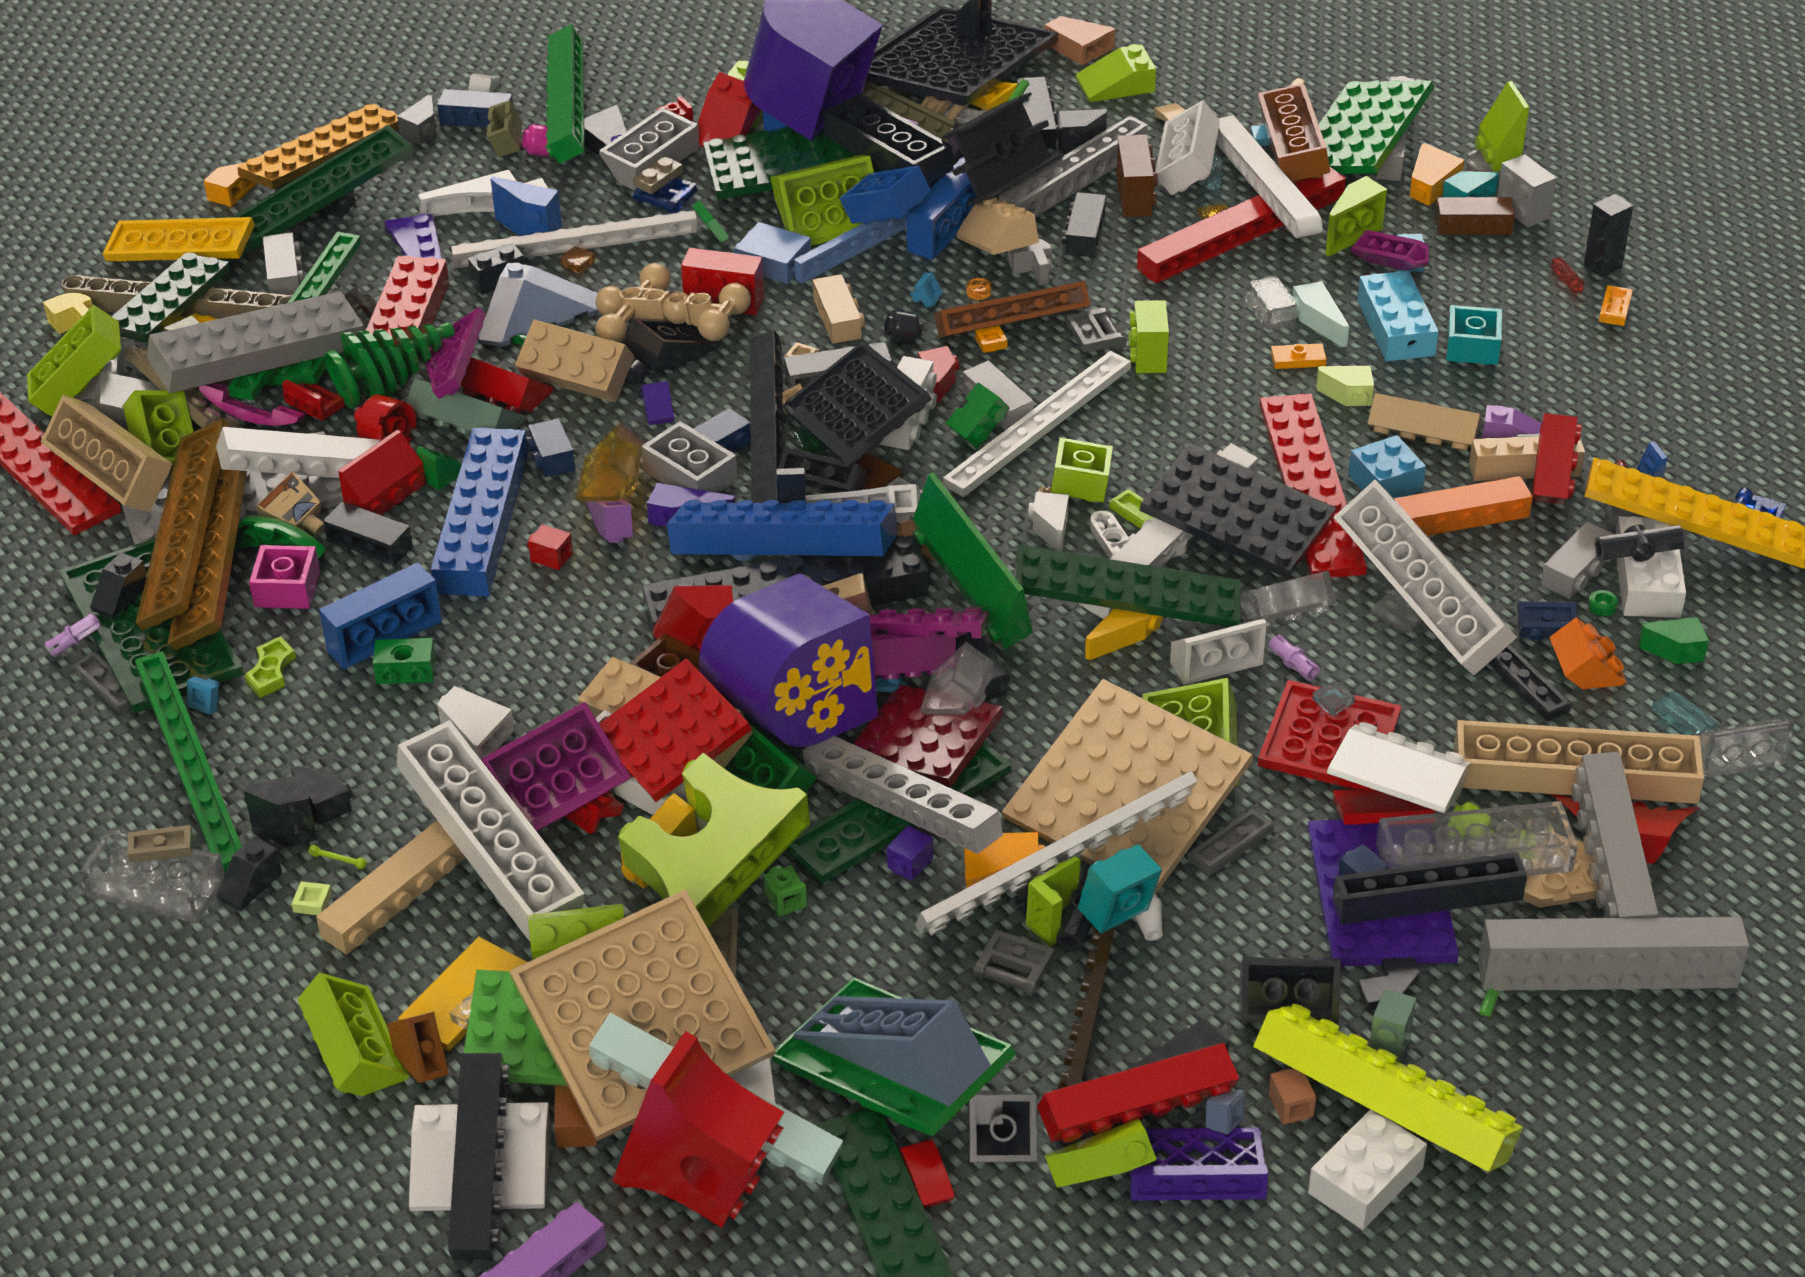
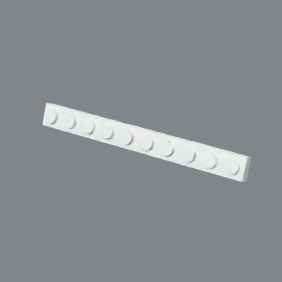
M681 211L675 214L655 215L641 219L633 218L627 221L607 222L593 226L585 225L580 228L559 229L553 232H537L532 235L519 237L511 236L505 239L485 240L478 243H463L458 246H451L454 268L468 267V258L511 243L518 248L524 255V258L697 233V217L695 211Z
M1112 351L1108 352L943 477V485L965 497L1131 369V361Z

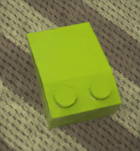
M1132 44L1115 50L1076 73V80L1088 102L1155 92L1156 67L1142 44Z
M1512 81L1507 82L1479 125L1478 136L1475 137L1476 149L1481 152L1485 163H1488L1493 172L1501 171L1502 163L1519 157L1523 153L1529 106Z
M1367 176L1347 186L1329 214L1325 255L1329 257L1355 244L1365 230L1375 232L1383 230L1386 188Z

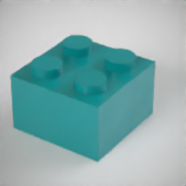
M1450 305L1447 325L1446 361L1498 365L1502 341V309Z
M1139 844L1127 850L1121 849L1114 856L1104 861H1096L1090 866L1084 888L1081 891L1082 895L1078 909L1100 933H1103L1149 910L1162 869Z

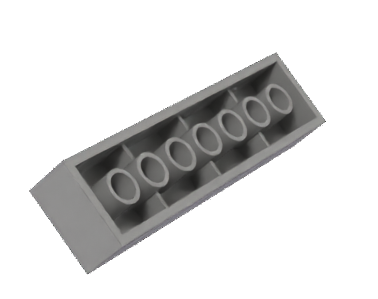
M339 291L149 335L147 359L168 393H173L323 357L324 353L329 350H335L338 353L343 352L340 334L351 332L356 335L358 331H363L364 325L342 292Z
M1741 917L1486 919L1477 962L1483 991H1487L1490 988L1496 991L1738 988L1749 944Z

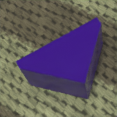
M668 381L642 385L640 396L648 425L674 422Z

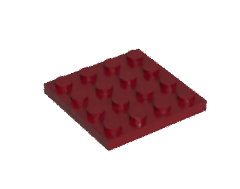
M899 684L900 687L891 694L878 711V717L869 722L853 745L950 788L1003 717L1002 706Z

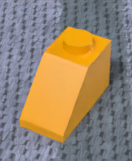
M244 163L217 168L204 180L207 199L229 207L236 204L258 183L238 176L237 166Z

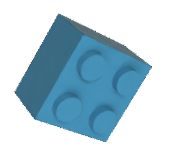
M1396 435L1351 450L1348 475L1362 491L1376 480L1393 498H1400L1423 491L1426 465Z

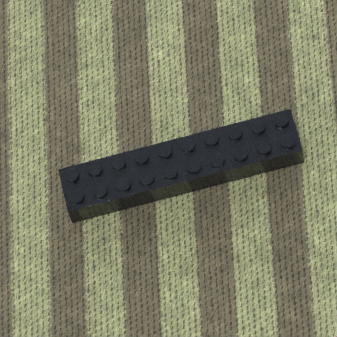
M914 535L903 536L894 539L884 556L802 555L642 585L644 611L653 641L655 642L657 639L653 636L652 630L674 586L732 585L734 602L741 597L799 573L821 586L863 573L871 606L928 596L929 570Z

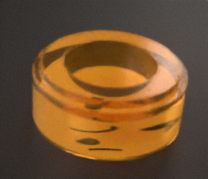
M984 278L971 279L966 284V294L974 300L987 299L991 295V283Z

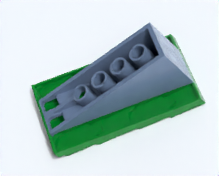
M853 977L775 1049V1055L772 1056L775 1064L781 1065L784 1070L812 1080L819 1087L856 1100L863 1107L892 1117L896 1123L934 1136L942 1128V1125H945L963 1107V1104H967L984 1087V1084H987L1005 1066V1063H1008L1016 1055V1052L1012 1045L969 1027L955 1000L903 999Z

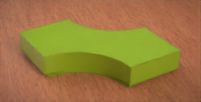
M282 636L256 648L257 655L259 656L258 663L245 675L246 683L259 698L285 686L282 676L283 670L291 661L296 659L295 651Z

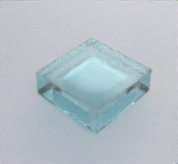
M1334 680L1314 691L1312 700L1333 716L1354 704L1355 696Z

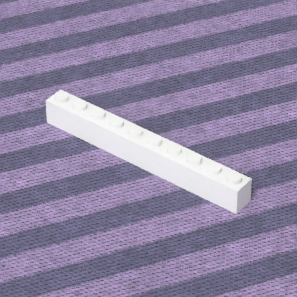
M1232 443L1223 451L1219 450L1216 453L1221 457H1225L1230 461L1255 471L1258 458ZM1153 517L1151 520L1147 519L1142 525L1141 530L1137 534L1133 533L1121 549L1117 548L1112 554L1111 559L1162 567L1177 552V549L1172 550L1173 547L1171 546L1174 543L1176 545L1180 544L1186 537L1189 541L1193 535ZM1079 603L1080 606L1103 619L1114 609Z

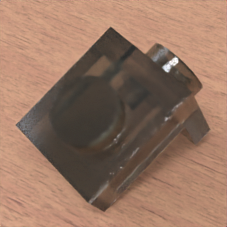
M356 286L344 294V297L355 313L362 309L371 319L377 303L369 294L364 297Z

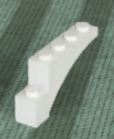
M506 170L418 194L420 214H433V217L465 212H494L490 178L495 176L513 181L516 180L511 172ZM542 178L526 182L527 184L548 188Z
M917 484L892 485L859 491L806 495V503H816L822 500H829L832 503H843L849 500H856L858 503H870L882 500L885 503H895L896 516L915 514L920 494Z

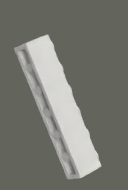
M222 427L216 448L221 469L289 474L293 471L296 475L339 478V469L376 445L380 440Z

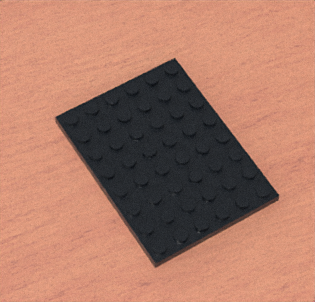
M939 6L876 48L866 81L873 82L877 86H890L898 91L915 92L918 96L927 95L935 97L939 101L948 100L955 102L957 105L966 106L1058 41V32L992 17L991 34L975 40L956 34L955 18L958 9Z

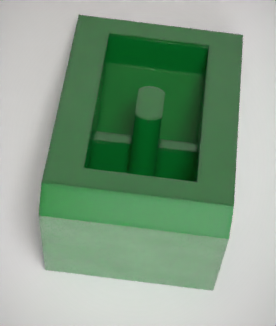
M418 446L416 452L423 462L427 484L441 490L458 478L462 462L449 455Z

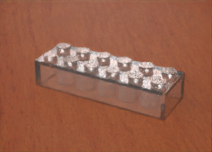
M1561 801L1380 818L1376 842L1380 858L1389 865V869L1518 852L1527 876L1573 872L1578 849Z

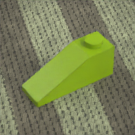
M1139 1119L1044 1155L1057 1188L1125 1173L1157 1160L1146 1130Z

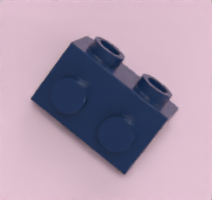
M1519 601L1517 604L1518 637H1526L1528 640L1533 641L1549 638L1577 617L1576 602Z

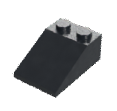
M633 318L624 342L635 358L644 361L650 370L656 372L674 370L718 349L720 345L717 341L705 339L700 334L698 327L693 324L687 325V322L675 324L665 319Z

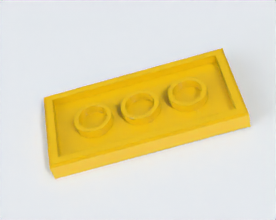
M478 937L398 1017V1020L434 1011L442 1047L449 1052L467 1034L476 970L510 971L528 962Z

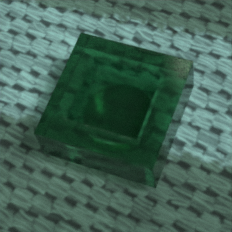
M806 429L794 432V441L800 451L814 454L828 450Z

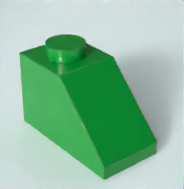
M1698 617L1642 623L1638 645L1641 649L1670 662L1684 664L1704 661L1709 639Z

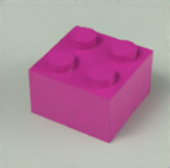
M260 545L249 581L254 607L310 609L320 574L316 547Z

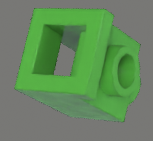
M779 865L774 866L767 874L763 875L764 892L778 917L807 907L806 885L800 881L792 866L786 868ZM794 895L793 898L783 901V898Z

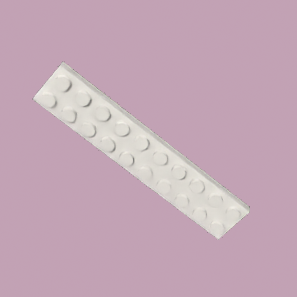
M1190 771L924 910L919 915L915 924L921 935L929 931L930 935L933 936L947 928L946 924L952 919L956 918L958 922L971 916L974 913L973 910L979 905L984 904L985 907H988L1001 899L1000 895L1005 893V891L1010 889L1012 893L1021 890L1028 885L1027 881L1032 877L1045 874L1060 862L1067 861L1074 856L1080 858V853L1089 847L1092 851L1099 849L1107 844V839L1114 834L1121 837L1129 833L1140 820L1143 819L1144 823H1148L1160 816V811L1167 806L1171 809L1177 808L1187 801L1186 798L1192 794L1191 789L1197 783L1195 776Z

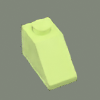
M1318 366L1316 389L1344 406H1372L1374 383L1371 367Z

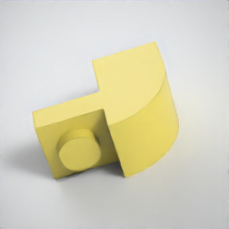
M80 293L62 294L43 302L48 323L59 334L70 330L93 305L90 297Z

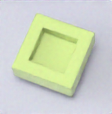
M301 881L291 904L293 912L319 915L328 905L332 895L331 885Z

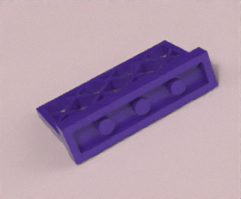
M1260 1127L1234 1128L1228 1134L1209 1128L1145 1129L1149 1141L1152 1143L1151 1146L1154 1154L1161 1149L1171 1156L1164 1161L1156 1157L1157 1160L1150 1162L1153 1166H1140L1129 1171L1131 1201L1267 1198L1268 1170L1264 1162ZM1253 1139L1254 1142L1247 1148L1236 1143L1238 1140ZM1172 1140H1181L1186 1144L1177 1149L1169 1143ZM1205 1140H1215L1220 1144L1211 1149L1202 1142ZM1228 1148L1238 1155L1229 1160L1221 1155V1153ZM1195 1149L1204 1154V1156L1196 1161L1187 1154ZM1213 1160V1161H1215L1216 1163H1218V1164H1220V1165H1206V1164H1208L1210 1161ZM1247 1160V1161L1251 1162V1163L1254 1164V1165H1239V1164H1241L1243 1161ZM1177 1161L1185 1164L1184 1166H1172Z

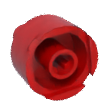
M380 394L370 397L362 407L357 408L354 414L359 438L381 441L394 431L399 430L408 443H410L412 439L409 436L411 428L415 429L416 414L410 404Z

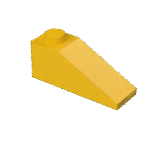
M1113 609L1086 636L1085 658L1092 660L1145 640L1153 631L1159 629L1162 623V616Z

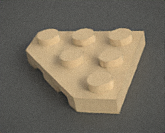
M1552 830L1525 869L1527 881L1523 901L1542 908L1595 899L1598 887L1596 881L1592 882L1589 870L1590 863H1592L1590 854H1585L1583 842Z

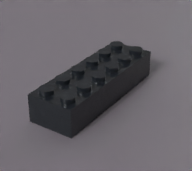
M860 93L822 112L825 137L857 156L869 155L872 164L883 171L919 166L927 183L942 178L954 169L951 144Z

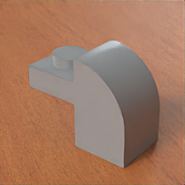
M1039 239L1037 244L1007 251V261L1013 274L1033 271L1039 285L1049 284V274L1052 273V247L1049 243Z

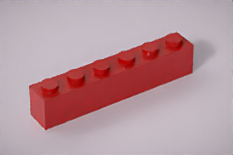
M1220 1043L1044 1093L1037 1108L1051 1143L1062 1139L1067 1143L1080 1138L1086 1132L1093 1131L1094 1134L1103 1133L1117 1123L1123 1122L1125 1124L1135 1119L1141 1120L1143 1116L1152 1113L1156 1117L1170 1112L1173 1107L1183 1105L1184 1108H1189L1199 1104L1204 1098L1232 1092L1231 1089L1238 1081L1239 1076L1225 1044Z

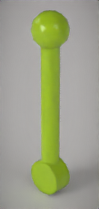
M310 845L308 853L314 857L320 855L350 863L358 869H364L367 866V861L362 857L355 859L321 850L315 845Z

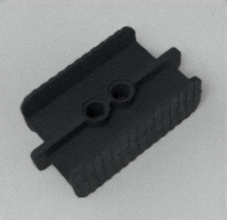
M1031 92L1002 103L941 136L942 140L954 136L966 162L953 169L952 172L954 176L964 172L968 176L976 194L975 198L967 202L968 206L1000 194L1064 157L1063 153L1051 157L1042 138L1040 130L1049 126L1048 120L1032 125L1022 103L1024 99L1032 96Z

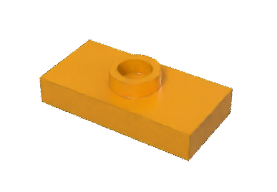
M1607 285L1599 322L1624 326L1633 290Z
M1322 343L1271 346V357L1275 369L1326 366V356Z

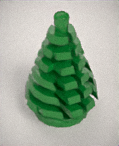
M445 322L436 329L432 324L422 325L423 334L416 326L405 328L406 333L401 328H391L392 336L385 329H376L372 334L366 330L358 331L356 335L351 332L340 334L345 360L337 351L329 350L324 353V361L329 376L338 394L344 399V403L350 409L358 407L361 403L359 388L361 392H364L367 400L375 394L391 397L396 393L397 384L403 386L408 381V372L414 375L420 369L418 365L419 360L425 363L432 357L429 346L432 351L437 352L442 347L441 340L454 336L455 330L452 324Z

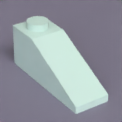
M1323 282L1293 286V295L1289 299L1291 311L1296 313L1300 322L1341 347L1347 346L1349 325Z

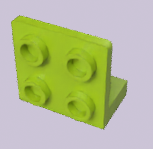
M1077 856L1060 862L1055 868L1043 875L1036 876L1028 885L1026 925L1049 947L1057 943L1056 936L1061 926L1062 909L1070 905V896L1079 885L1081 860Z

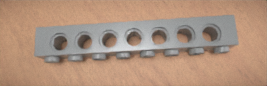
M1128 116L1064 155L1061 159L1000 194L999 199L1015 204L1019 208H1025L1026 211L1034 213L1036 218L1117 167L1118 135H1146L1148 125L1132 116Z
M836 736L802 750L805 761L804 766L817 776L816 779L974 853H980L1003 835L999 810Z

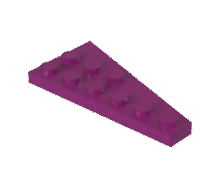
M480 307L452 324L455 330L454 336L441 340L442 347L437 352L432 351L429 346L432 357L425 363L427 371L430 373L428 374L429 378L432 380L430 382L432 392L439 399L447 394L452 396L461 388V381L466 375L465 370L470 363L469 359L475 350L474 346L479 339L478 335L483 328V321L486 316Z
M968 607L964 609L965 612H953V608L936 609V613H925L924 609L907 610L908 614H896V610H881L879 614L870 615L871 635L888 629V635L930 637L938 635V631H943L947 637L957 638L960 635L971 632L972 638H982L989 624V611H982L981 607Z

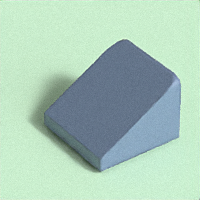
M1243 1090L1217 1095L1207 1100V1128L1228 1134L1244 1120L1245 1093Z

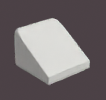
M485 74L470 75L469 91L493 92L501 83V79Z

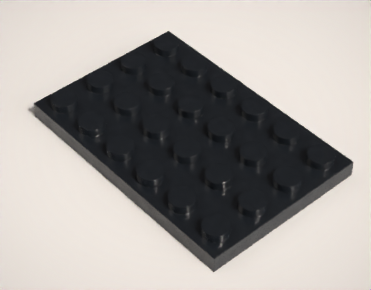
M862 341L783 403L782 407L786 413L848 467L850 464L860 460L862 455L870 448L880 444L889 433L900 428L909 417L923 410L932 398L926 390Z
M1189 443L1141 502L1139 511L1288 579L1334 517L1336 508L1230 461L1225 457Z

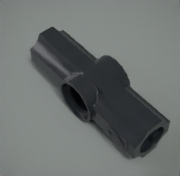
M1636 524L1627 528L1622 534L1596 537L1594 546L1596 557L1599 561L1632 556L1635 561L1643 562L1649 560L1658 552L1683 549L1685 540L1680 525L1647 530L1645 526Z
M1085 869L1077 889L1070 896L1069 908L1056 936V942L1064 950L1071 952L1082 949L1090 928L1093 927V924L1078 909L1088 869Z

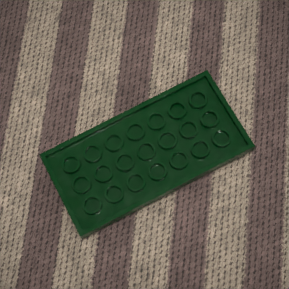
M783 127L779 130L759 131L756 134L736 135L732 138L712 139L709 142H703L717 200L773 190L771 176L857 156L825 137V130L812 140H809L790 127ZM872 164L874 173L883 171Z
M156 538L59 570L60 578L81 617L84 618L92 613L98 618L101 626L92 632L91 636L134 714L152 708L136 668L135 659L163 652L181 697L187 695L188 680L195 676L203 680L212 679L222 683L244 675L242 665L220 629L216 633L200 638L192 645L184 646L176 651L168 645L173 617L157 626H151L142 630L136 624V619L143 592L114 619L91 611L90 605L103 568L121 552L142 560L147 576Z

